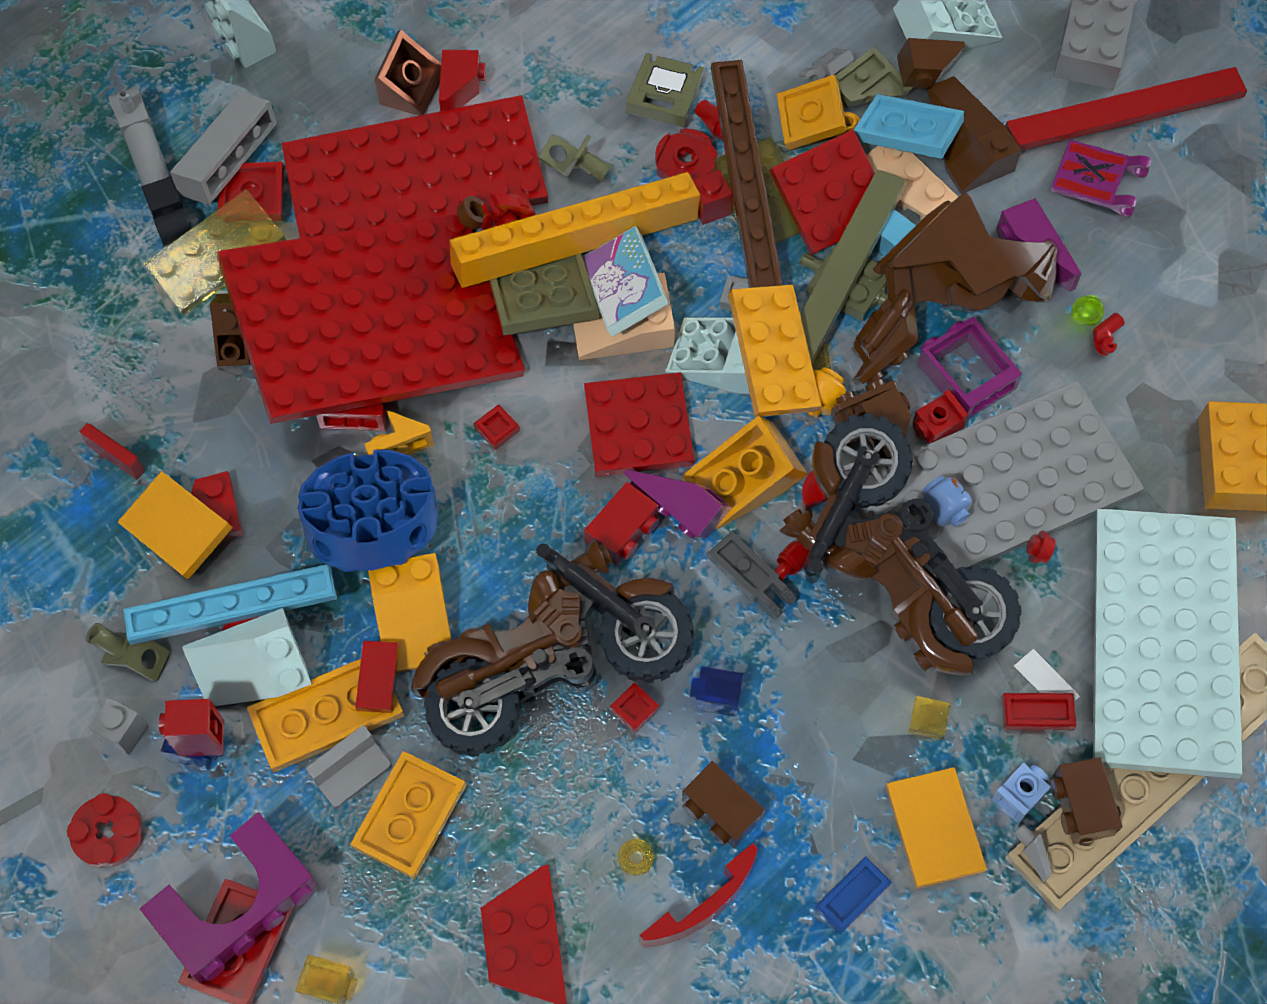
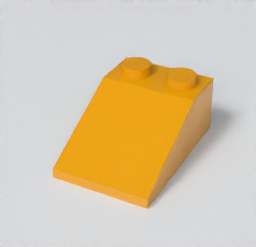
M758 415L684 473L682 477L686 482L708 486L732 507L716 527V529H720L783 494L808 475V473L772 421Z
M436 553L410 557L402 565H391L377 570H368L381 642H398L399 644L396 673L416 670L425 657L424 653L427 652V648L430 645L452 640Z

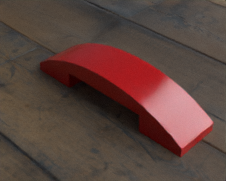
M754 843L725 865L724 875L728 878V883L678 923L667 912L639 935L641 945L644 948L656 947L680 940L703 928L721 914L741 891L750 875L758 850Z

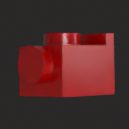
M948 389L942 396L915 411L912 422L913 429L920 439H925L930 444L964 429L968 413Z

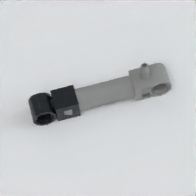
M138 86L109 95L110 104L128 146L163 246L165 247L194 237Z

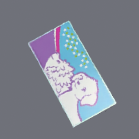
M636 225L582 257L604 324L611 336L617 335L669 304L643 237Z

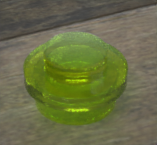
M1085 295L1078 298L1071 309L1074 320L1080 325L1088 327L1099 324L1105 312L1101 300L1093 295Z

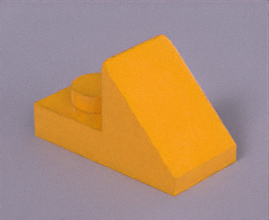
M387 411V415L394 433L380 434L372 438L370 442L364 443L367 455H373V450H392L410 455L434 446L429 425L391 411Z

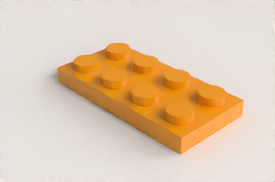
M782 285L732 289L728 297L755 417L758 415L773 416L818 411L821 403L794 286Z
M358 659L311 679V685L280 697L262 700L248 706L247 710L270 768L275 773L333 748L362 725L368 731H372L404 717L405 715L395 692L392 713L357 711L355 705L361 659Z

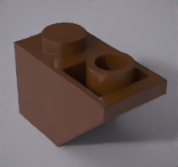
M216 294L210 303L217 367L250 365L229 294Z

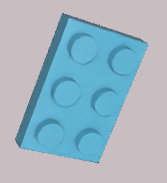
M876 94L855 127L854 132L859 142L942 159L964 122V111Z

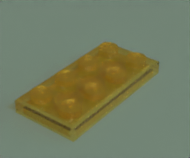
M246 189L149 259L144 265L183 315H185L225 285L217 260L218 251L285 241L286 238Z

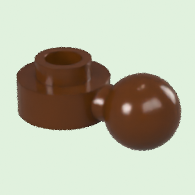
M475 196L466 197L457 207L460 222L471 229H480L485 217L481 207L484 202Z

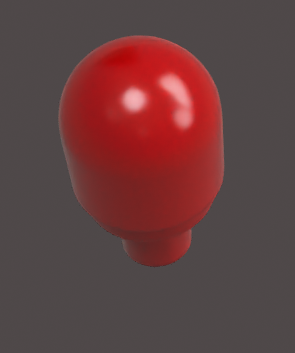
M798 540L790 542L777 558L778 566L774 571L780 576L779 579L781 581L788 574L795 575L803 569L804 562L810 551Z

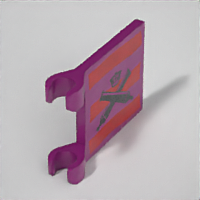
M1069 140L1050 191L1111 208L1121 216L1131 217L1135 210L1137 199L1132 195H1116L1125 170L1136 177L1145 178L1149 172L1151 159L1144 155L1128 156Z

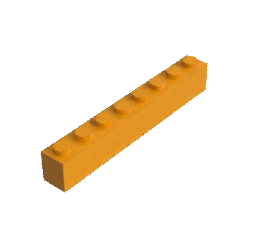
M686 172L450 239L451 266L461 287L464 288L597 249L635 225L641 235H646L697 220L700 193L689 173Z

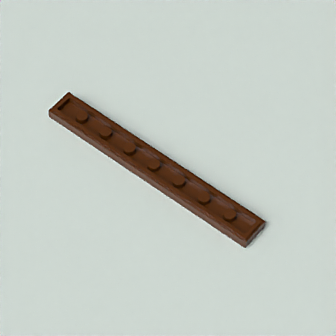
M743 61L713 62L710 69L749 288L782 286L783 282Z

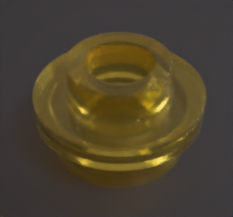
M632 839L625 842L618 853L619 865L629 875L640 876L647 873L654 863L652 847L641 839ZM633 853H640L643 856V860L638 864H634L629 860V857Z

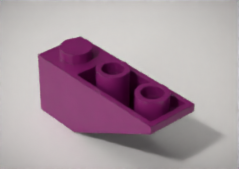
M632 470L624 472L632 480L630 482L632 486L654 499L658 504V511L666 517L672 515L680 522L678 528L692 539L695 537L708 538L732 508L708 486Z

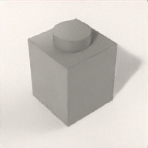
M108 697L89 728L100 740L129 755L148 727V724L138 712Z

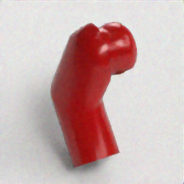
M1113 313L1093 329L1094 349L1103 356L1113 353L1117 348V343L1114 344L1113 333L1125 324L1120 314Z

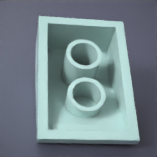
M283 608L182 646L204 699H210L214 706L276 698L311 685L307 667Z

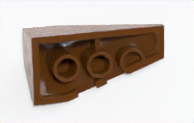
M955 76L936 83L932 88H927L931 105L964 111V122L944 154L946 172L961 194L1015 171L1021 153L1020 147L1007 128Z

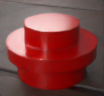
M1040 531L1038 536L1032 535L1026 546L1029 561L1034 564L1039 562L1046 564L1054 552L1055 539L1049 537V533L1045 531Z

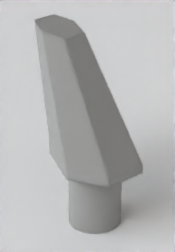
M1023 824L1013 835L1026 846L1023 852L1029 858L1043 883H1045L1052 874L1044 837L1041 833L1036 837Z

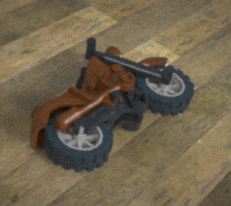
M864 413V416L852 415L847 420L837 423L834 429L826 436L824 443L816 442L812 455L814 478L820 491L828 499L816 524L811 520L813 517L811 509L804 513L798 509L783 519L786 525L781 528L780 532L789 537L796 538L810 551L803 565L807 582L815 583L818 581V571L823 568L824 563L827 573L836 580L862 582L872 579L884 586L892 602L893 611L890 615L897 622L893 627L904 643L908 640L916 650L913 656L924 672L934 669L947 675L971 676L973 674L971 660L989 658L1003 650L1014 639L1013 637L1020 627L1019 621L1022 612L1021 605L1018 602V594L1009 585L1008 579L1004 576L1001 577L993 569H985L977 565L956 569L949 561L946 553L930 536L929 526L933 519V510L922 499L907 501L901 511L896 513L894 509H891L868 519H856L849 515L851 510L854 511L856 507L854 505H858L860 508L877 507L894 499L906 485L912 471L913 462L910 441L907 436H904L903 430L897 424H892L889 422L890 419L881 416L879 418L870 413ZM859 437L861 448L858 452L846 446L851 440ZM865 437H872L880 440V442L873 450L867 449ZM886 446L890 452L891 459H880L878 452ZM842 451L854 457L855 461L841 466ZM875 465L891 466L888 475L884 479L876 470ZM872 474L877 483L864 485L868 476ZM909 514L912 516L919 514L922 518L919 523L916 521L909 523L907 520ZM972 588L981 589L987 592V594L980 600ZM991 597L997 604L998 612L984 611L983 606ZM984 617L998 618L997 624L991 633L982 621ZM977 624L985 637L977 639L978 634L972 626Z
M596 539L589 543L585 553L572 561H568L547 544L542 543L538 545L536 553L547 563L548 570L540 572L533 580L528 601L529 615L521 625L508 631H494L489 624L484 625L483 629L480 630L479 628H471L462 632L459 635L460 638L430 645L427 648V652L424 653L425 657L414 674L411 691L416 697L425 698V719L431 732L443 746L457 754H468L474 757L484 752L489 754L496 751L495 748L500 744L502 746L509 741L508 737L510 734L516 731L518 717L521 716V702L561 683L569 685L570 688L578 692L590 690L595 685L598 676L591 657L592 649L588 632L589 618L595 610L603 615V622L600 624L601 646L606 659L620 675L623 674L629 680L635 682L643 680L644 683H654V680L661 679L663 681L670 678V674L677 673L683 668V663L690 658L691 649L694 645V628L687 607L681 603V600L674 595L673 584L654 578H641L628 581L615 588L597 574V572L609 574L607 565L612 563L605 543L598 546ZM646 611L658 612L661 615L654 621L653 618L646 615ZM666 618L673 628V632L656 631ZM622 631L629 635L630 638L622 641ZM659 639H672L670 646L665 652L657 643ZM638 643L640 647L638 656L635 657L630 654L626 647ZM650 647H653L659 655L657 657L644 658L645 652L651 651ZM581 665L584 672L576 675L574 668ZM477 683L484 684L476 688ZM452 699L457 702L460 709L448 714L449 700ZM497 714L491 724L488 725L485 720ZM465 715L466 719L462 731L454 727L450 722ZM478 719L484 729L469 732L472 720Z

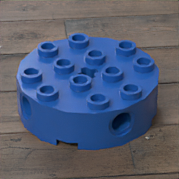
M373 450V455L354 457L353 453L338 456L315 469L301 485L298 495L299 504L297 509L309 551L323 563L340 568L344 572L377 570L391 565H402L409 557L422 550L431 541L432 536L436 532L439 512L430 474L427 468L415 458L396 451Z

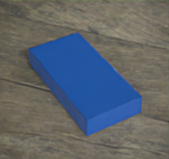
M865 856L814 909L841 935L892 882Z

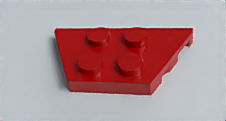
M548 864L541 866L480 908L488 978L491 985L506 990L510 989L533 999L537 998L552 1004H567Z

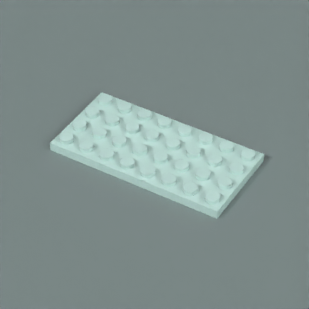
M1097 509L1095 515L1093 758L1101 757L1105 768L1240 779L1242 775L1235 518Z

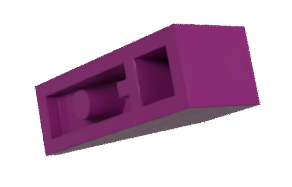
M1036 198L1003 210L996 227L998 237L1006 240L1036 243L1049 238L1058 249L1056 254L1055 282L1068 291L1075 290L1082 273Z

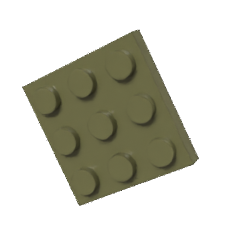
M581 253L489 280L503 335L599 319V308Z

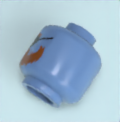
M940 476L923 489L922 494L924 496L922 500L931 506L933 510L932 520L938 526L944 527L952 524L954 527H957L969 518L970 513L968 510L972 505V497L956 478Z

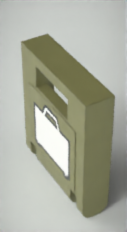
M646 53L627 98L625 113L684 127L702 82L705 67L698 66L696 72H694L693 64L657 56L654 62L652 61V54ZM647 97L674 105L672 109L646 103L645 99Z

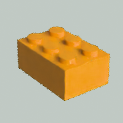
M1208 401L1198 418L1204 508L1267 511V404Z

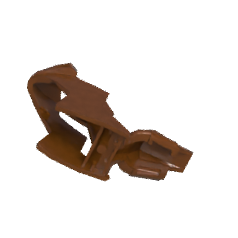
M967 192L961 194L953 202L948 200L940 204L909 231L873 268L875 273L885 274L888 298L877 311H873L852 343V351L863 361L862 366L852 379L854 384L858 385L866 382L868 385L877 381L884 375L881 370L888 364L892 363L895 366L909 356L907 350L915 345L918 340L914 304L920 301L942 304V307L972 313L984 310L998 302L1009 290L1021 301L1049 303L1056 280V254L1058 249L1055 243L1051 242L1049 238L1036 243L991 237L971 196Z

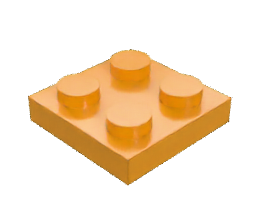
M834 74L777 93L784 144L788 150L847 132L839 83Z

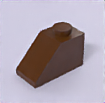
M908 38L897 56L903 87L932 88L954 65L965 48L964 41Z
M896 386L854 408L857 416H864V413H870L879 418L883 416L890 419L889 422L894 425L897 424L903 430L904 436H906L911 419L909 412L910 403L905 394L899 392ZM868 437L873 448H875L880 440ZM884 446L878 452L879 458L891 459L888 448Z

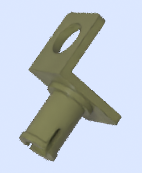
M552 134L538 156L540 161L566 177L569 176L573 168L576 169L578 167L600 182L611 164H607L587 151L586 145L591 138L589 135L586 136L580 148L577 149ZM553 147L562 148L566 153V159L561 162L553 160L550 156V149Z
M95 623L86 635L88 643L105 651L101 663L107 666L128 667L151 681L158 679L170 653L168 649L153 640L130 645L127 640V633H114L101 623ZM147 649H152L156 654V663L150 669H146L141 662L142 654Z

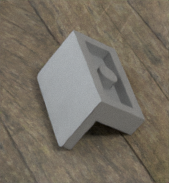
M362 725L305 769L327 800L337 809L391 768V763L376 745L367 728Z

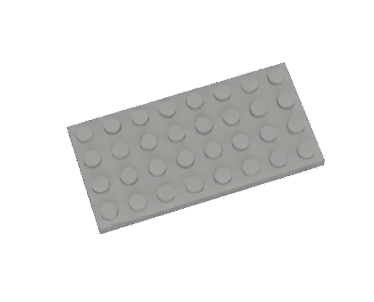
M1077 380L912 451L913 462L910 477L904 488L894 499L877 507L860 508L858 505L855 506L862 519L871 518L891 509H894L895 513L900 512L907 501L922 499L924 496L922 494L923 489L937 477L956 478L972 497V505L968 510L970 516L957 527H954L952 524L944 527L938 526L932 520L929 526V533L957 569L959 567H970L971 565L980 566L1027 545L1031 536H1038L1040 531L1048 532L1049 535L1095 515L1097 509H1109L1141 495L1145 488ZM879 465L875 468L884 479L888 475L891 466ZM870 474L864 485H873L877 481ZM909 514L907 518L909 523L914 521L919 523L922 519L919 514L916 516Z

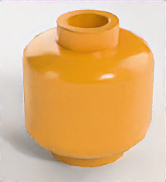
M822 367L821 370H813L821 407L818 411L806 412L815 418H818L820 414L831 416V408L837 404L835 399L846 394V388L843 385L845 380L835 371Z

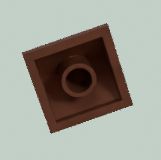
M402 30L397 31L375 77L380 105L418 116L424 115L440 80L441 63Z

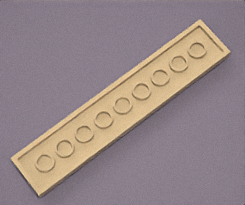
M1255 632L1239 646L1242 742L1267 720V643ZM1105 768L1123 826L1115 836L1073 844L1070 834L1066 835L1063 831L1060 818L1063 810L1060 807L1032 832L1036 837L1040 833L1044 837L1052 874L1045 883H1043L1029 858L1023 852L1026 846L1022 842L1008 853L1005 859L1057 913L1205 776Z

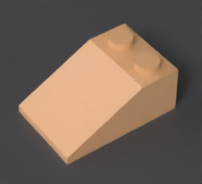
M658 273L657 275L669 304L617 335L611 336L607 331L600 309L599 319L573 323L579 360L674 347L675 327L665 273Z

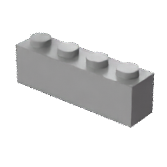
M243 92L237 93L170 171L178 195L205 204H211L242 164L246 162L277 124L270 100Z

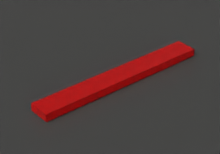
M1232 67L1009 120L1006 122L1005 127L1022 151L1243 98L1247 93V89L1237 68Z

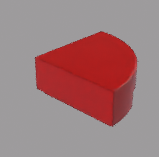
M813 470L806 477L802 487L801 500L805 511L828 500L820 491L814 478Z

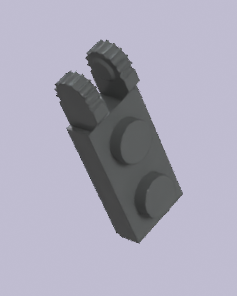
M731 531L707 553V558L754 603L757 602L761 609L771 618L776 620L782 614L778 605L765 594L771 588L783 602L790 606L797 600L794 593L779 579L780 576L734 532Z

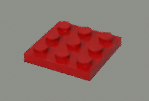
M850 130L769 170L810 255L839 242L875 175L854 130Z
M681 372L584 383L595 477L624 474L626 470L644 472L694 466Z

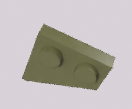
M875 46L835 75L839 83L841 100L847 107L871 103L876 94L895 98L905 97L913 89V87H903L901 74Z

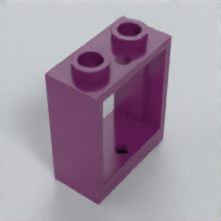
M974 316L964 323L962 321L956 322L947 330L946 334L938 339L932 337L927 340L921 347L918 360L920 368L942 394L948 389L952 392L968 413L967 420L1016 390L1022 376L1020 370ZM966 342L969 343L996 375L968 394L962 391L937 361Z

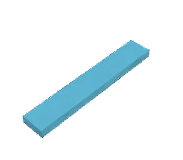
M328 564L125 608L123 612L127 640L130 645L263 616L281 608L286 611L336 600L337 595L331 566Z

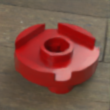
M688 128L680 129V133L671 136L670 133L665 135L659 141L655 151L657 175L661 179L688 172L691 179L714 172L717 165V152L712 146V140L703 132ZM686 154H690L692 161L682 162L678 157H685Z
M102 793L79 807L73 815L66 832L72 850L83 862L97 868L111 865L115 867L127 862L139 849L143 837L141 835L142 818L137 809L126 799ZM113 823L114 825L111 828V831L114 833L113 836L109 839L104 836L99 840V828L103 824Z

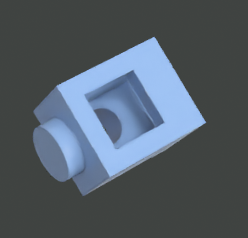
M1023 763L996 791L991 800L1019 824L1051 788L1046 783L1048 776L1038 766L1032 765L1029 768ZM1020 783L1025 784L1031 792H1024L1020 787Z

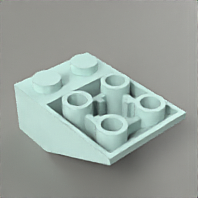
M206 0L208 2L204 4L205 8L213 20L211 27L218 39H225L227 42L225 43L226 49L233 60L238 58L244 68H247L276 53L271 32L248 0Z
M899 0L893 7L906 39L964 41L965 48L963 50L997 42L1003 38L986 0Z
M684 318L666 373L681 372L682 379L737 394H750L733 318Z

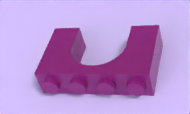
M259 812L229 835L254 866L259 881L256 899L251 908L242 917L226 924L204 922L197 918L170 884L139 908L190 975L199 983H202L205 979L210 981L217 977L224 970V963L235 954L240 956L247 952L254 945V938L265 929L270 931L277 927L285 917L283 914L294 905L300 906L307 902L314 894L313 889L318 886L310 873Z

